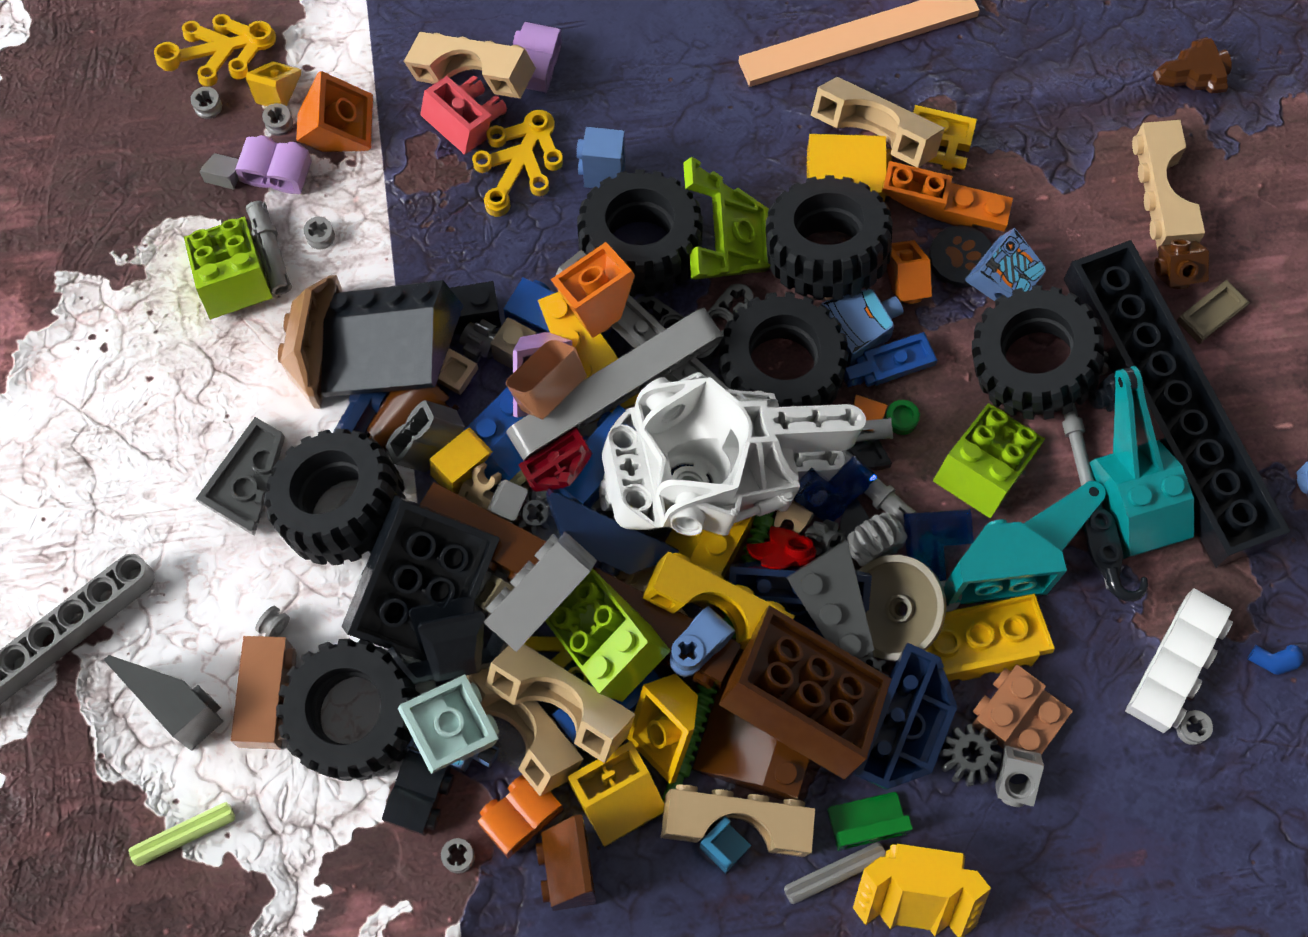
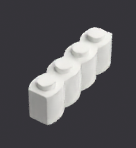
M1193 588L1179 607L1172 624L1163 637L1125 712L1162 733H1165L1171 727L1177 729L1187 710L1182 708L1186 697L1188 696L1192 699L1202 684V680L1198 678L1202 667L1208 669L1217 655L1218 651L1213 648L1217 638L1223 640L1232 626L1233 621L1228 619L1232 609Z

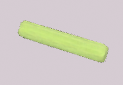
M227 802L217 805L130 847L129 855L131 860L137 866L150 862L235 820L234 811Z

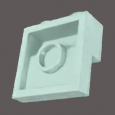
M465 674L406 701L398 707L431 774L459 760L462 762L494 746L499 739L496 721L490 714L486 715L480 704L482 697L475 683H470Z

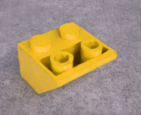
M632 741L620 746L605 763L597 759L567 776L574 794L604 847L664 813V802Z

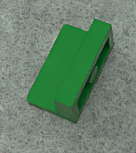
M896 792L832 806L827 811L838 851L908 835L913 830L909 815H903Z

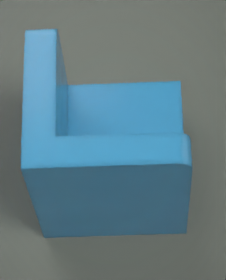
M726 816L700 842L699 847L725 874L751 848V845L730 825L731 820Z

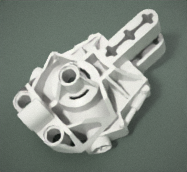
M700 372L677 382H668L665 377L658 378L641 390L635 407L628 408L617 419L607 435L602 450L605 473L599 489L601 508L603 511H613L616 522L625 529L654 530L672 527L676 532L688 536L700 534L702 530L727 536L736 522L755 515L763 516L776 510H788L798 490L824 489L833 485L845 462V456L842 451L854 446L865 426L866 416L860 408L850 404L779 407L774 393H766L759 390L754 392L733 389L725 390L711 377L706 378ZM683 464L693 465L680 467L674 471L673 475L671 474V470L676 466ZM707 474L710 476L712 483H709Z

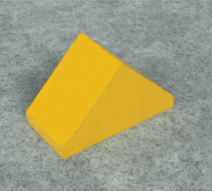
M272 61L247 72L246 80L255 102L264 106L275 103L287 106L301 76L302 69Z
M467 428L430 458V475L439 485L458 494L463 482L472 478L474 468L484 463L493 451L471 428Z

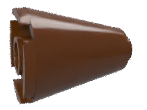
M437 384L433 388L391 391L368 426L367 431L370 434V438L376 440L383 450H387L386 444L390 436L398 427L406 424L412 410L422 401L427 400L457 411L460 407L456 403L450 407L446 403L450 397Z

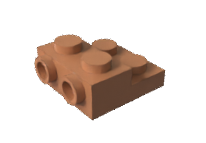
M1016 665L1012 671L1004 668L993 683L998 690L991 699L984 695L973 710V713L978 716L973 722V726L979 731L982 728H986L988 730L986 736L989 739L996 738L998 741L997 745L1003 749L1006 745L1041 753L1042 755L1073 710L1044 690L1046 685L1019 665Z

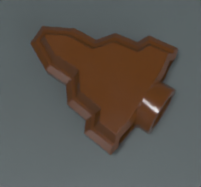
M1204 37L1192 41L1190 48L1181 50L1177 59L1166 61L1154 71L1153 77L1156 84L1169 87L1186 85L1192 90L1206 89L1210 94L1226 92L1228 90L1227 75L1230 74L1232 69L1231 57L1226 49L1218 50L1212 38Z

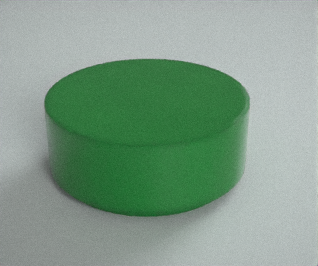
M897 400L888 407L885 419L891 417L892 431L894 433L906 435L916 429L920 420V412L911 401Z

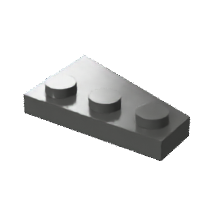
M254 417L196 497V500L255 536L264 507L265 492H268L266 485L269 476L274 475L273 467L279 459L285 440L284 434Z
M844 540L786 578L823 637L856 658L861 659L874 651V646L848 541Z

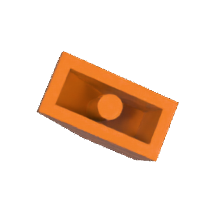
M915 240L892 243L891 259L887 265V270L895 296L900 302L903 301L908 304L918 303L922 301V298L932 297L929 257Z

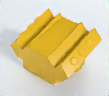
M897 843V845H890V850H886L885 857L880 856L864 868L853 909L865 925L880 915L890 930L896 925L930 930L936 936L949 926L957 937H964L976 927L991 887L978 871L964 869L965 856L963 853Z

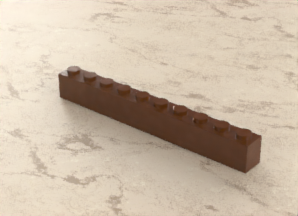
M433 482L420 503L422 506L500 537L487 569L488 572L495 573L498 570L508 575L507 580L510 582L529 560L534 565L539 561L534 555L545 544V540ZM593 566L592 569L653 627L668 648L672 650L674 641L689 627L694 619L679 611L672 614L642 598L643 592ZM730 639L717 654L713 655L694 674L692 679L705 688L711 689L714 685L721 689L741 653L742 644ZM670 651L661 663L672 669L670 665ZM681 652L680 658L682 660L687 657L693 659L692 652L686 655Z

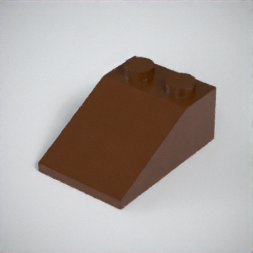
M582 814L574 815L541 832L542 843H536L539 866L545 865L547 879L541 880L543 902H550L553 911L597 904Z

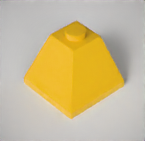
M676 673L643 685L634 712L635 717L627 737L669 784L676 782L695 727L698 695Z

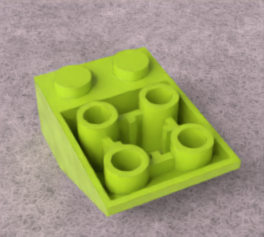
M245 216L226 220L221 225L206 230H196L191 235L184 237L195 287L210 320L273 298Z
M988 403L949 452L933 482L991 518L1034 457L1045 438L1035 433L1031 428L1011 418L1001 409H997Z
M594 569L545 620L596 691L601 695L621 702L671 651L653 627Z

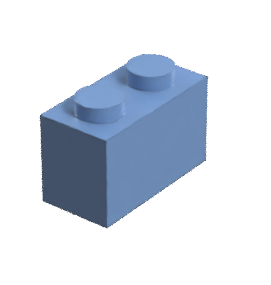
M586 127L584 139H578L577 158H579L578 174L583 175L584 187L593 188L597 186L599 188L600 182L609 176L611 179L616 178L617 173L625 171V131Z

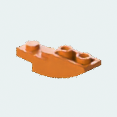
M889 161L882 192L892 199L921 214L954 226L972 227L975 224L1005 231L1013 198L951 183L953 176Z

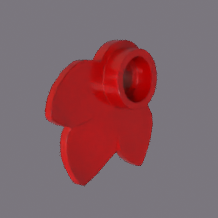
M774 526L770 527L769 542L747 544L746 548L753 558L761 561V566L769 569H784L792 565L801 567L816 558V549L811 539L800 536L794 531Z

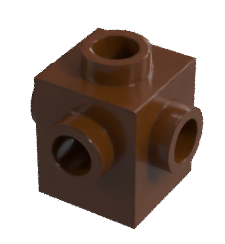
M1185 239L1173 240L1170 242V245L1158 246V258L1154 262L1156 275L1173 289H1186L1190 287V284L1209 282V250L1198 241Z

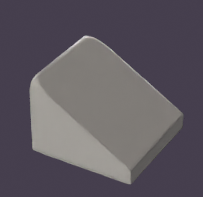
M214 153L200 170L204 182L234 190L239 179L235 170L239 159Z
M502 480L499 482L487 510L499 517L514 521L518 516L528 490L508 480Z

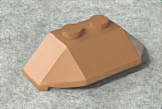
M329 275L311 285L292 301L290 313H286L284 317L285 341L280 343L278 347V362L282 364L288 377L314 409H321L323 399L321 394L323 321L333 294L342 292L337 275Z

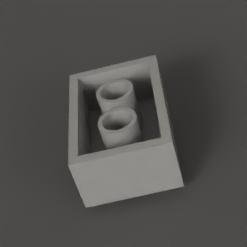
M566 531L559 539L553 534L534 555L539 561L534 565L529 560L510 581L514 588L510 591L505 586L486 608L490 615L484 623L516 652L591 572L597 561Z

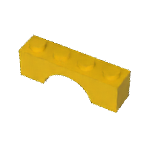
M669 551L657 562L642 597L646 601L672 614L676 613L684 605L692 602H707L717 606L730 618L736 631V642L742 644L741 649L743 650L746 648L769 605L791 619H794L795 616L785 611L781 604L774 601H765L755 596L750 588L743 585H734L724 580L720 573L711 569H702L691 563L687 556Z

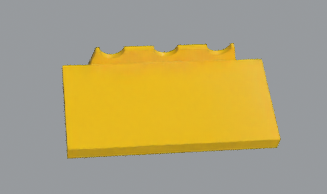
M1034 593L946 612L944 625L939 636L925 651L941 657L944 672L950 682L956 679L965 681L979 678L989 672L998 674L1004 668L1012 671L1016 665H1029L1031 667L1040 656L1053 653L1055 648Z

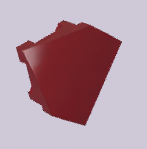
M575 427L520 463L519 467L534 492L547 491L548 488L551 490L568 487L573 483L593 453L582 434Z

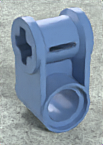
M709 606L706 607L674 641L670 655L671 668L680 676L694 675L713 655L717 654L729 642L736 632L735 629ZM681 652L685 655L692 652L693 659L687 657L682 660L680 658Z

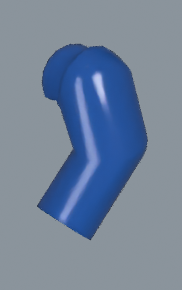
M1255 645L1247 660L1275 675H1281L1298 669L1302 665L1304 657L1303 651L1296 645H1289L1285 650L1274 654Z

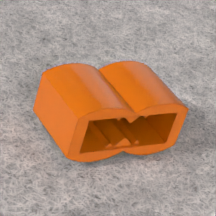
M523 775L516 778L507 789L510 793L500 801L493 799L486 804L480 811L482 817L478 820L480 827L507 858H510L519 851L535 834L546 827L563 811L562 804L550 791L539 796Z

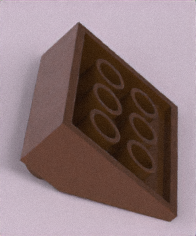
M769 605L735 666L719 705L845 780L867 759L891 678Z
M741 649V653L722 688L718 689L692 771L780 800H797L809 758L719 705L728 680L744 651Z

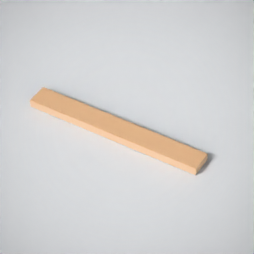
M919 0L739 56V64L749 87L977 17L980 10L975 0Z

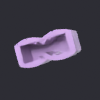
M524 22L521 31L517 30L515 32L513 45L525 48L536 67L526 89L547 92L561 48V29Z
M260 135L246 138L235 170L239 181L245 184L262 188L270 187L289 194H301L312 161L309 151L303 145L296 142L275 143L271 138Z

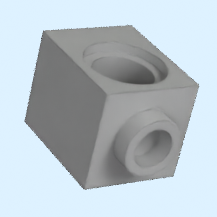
M1005 745L995 783L997 798L1002 799L1005 804L1013 807H1022L1023 804L1034 807L1044 769L1041 753ZM1015 774H1024L1028 777L1022 784H1013L1009 781Z

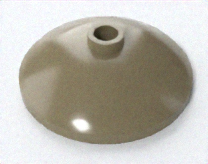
M886 555L870 561L859 571L872 575L869 611L865 614L874 646L873 656L884 660L897 661L907 642L927 650L939 636L946 617V597L940 580L927 565L908 556ZM905 603L907 605L908 610L907 613L902 616L899 612L900 606Z

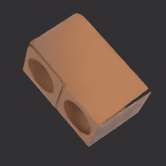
M550 340L544 343L506 380V386L522 411L543 420L587 375L575 347L557 340Z

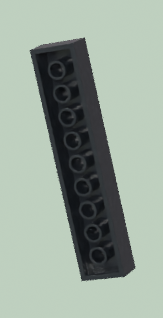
M1132 240L1072 261L1063 280L1070 293L1080 297V306L1084 303L1088 304L1094 311V318L1099 319L1102 327V336L1104 337V351L1109 355L1107 363L1112 373L1131 366H1136L1140 371L1156 441L1159 440L1183 466L1194 497V528L1215 568L1279 543L1291 531Z

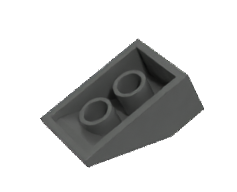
M111 655L104 659L108 666L170 735L192 751L224 722L216 713L221 707L199 685L192 689L183 680Z

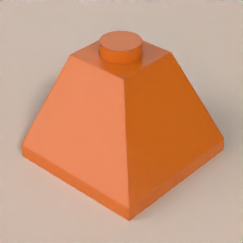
M320 71L317 73L298 112L296 141L322 152L370 150L373 94Z
M605 242L550 280L582 326L594 338L598 334L607 331L614 323L621 319L635 275L629 266Z

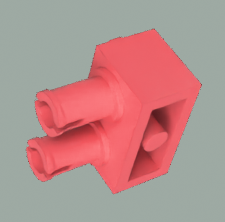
M446 76L424 91L420 116L465 155L487 140V130L490 127V123L505 114L507 107L503 100L495 104L500 99L496 95L483 105L474 100L485 92L481 80L473 84L477 81L478 77L472 76L458 86L452 79Z

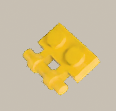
M915 105L913 113L945 128L940 146L947 147L946 153L938 151L936 157L928 162L940 164L943 169L952 170V167L965 170L968 158L955 154L956 150L969 152L977 119Z

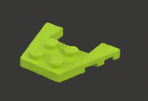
M691 157L683 162L685 189L712 197L716 251L699 246L692 249L690 253L691 279L757 273L771 269V265L767 260L766 219L768 218L769 208L740 188L733 190L724 184L723 177L715 171L708 173L699 167L701 162L696 158Z

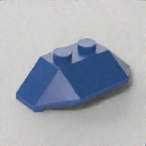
M508 387L464 429L471 428L493 451L484 462L487 464L484 470L487 479H490L492 475L499 472L502 475L501 481H510L521 470L519 464L523 462L522 457L509 439L506 431L526 416L518 418L513 416V396Z

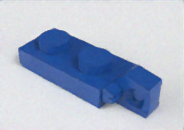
M925 332L865 351L863 356L856 359V365L846 368L844 381L847 387L862 384L863 382L866 383L867 387L876 386L935 366L938 360Z

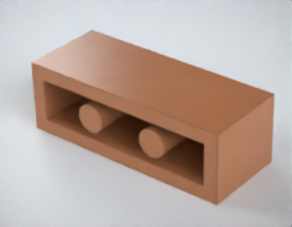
M243 636L231 742L238 748L281 750L282 739L286 740L281 737L278 729L283 724V720L276 717V706L283 705L284 697L278 694L281 685H289L287 673L292 666H296L297 660L296 649L293 648L286 637Z

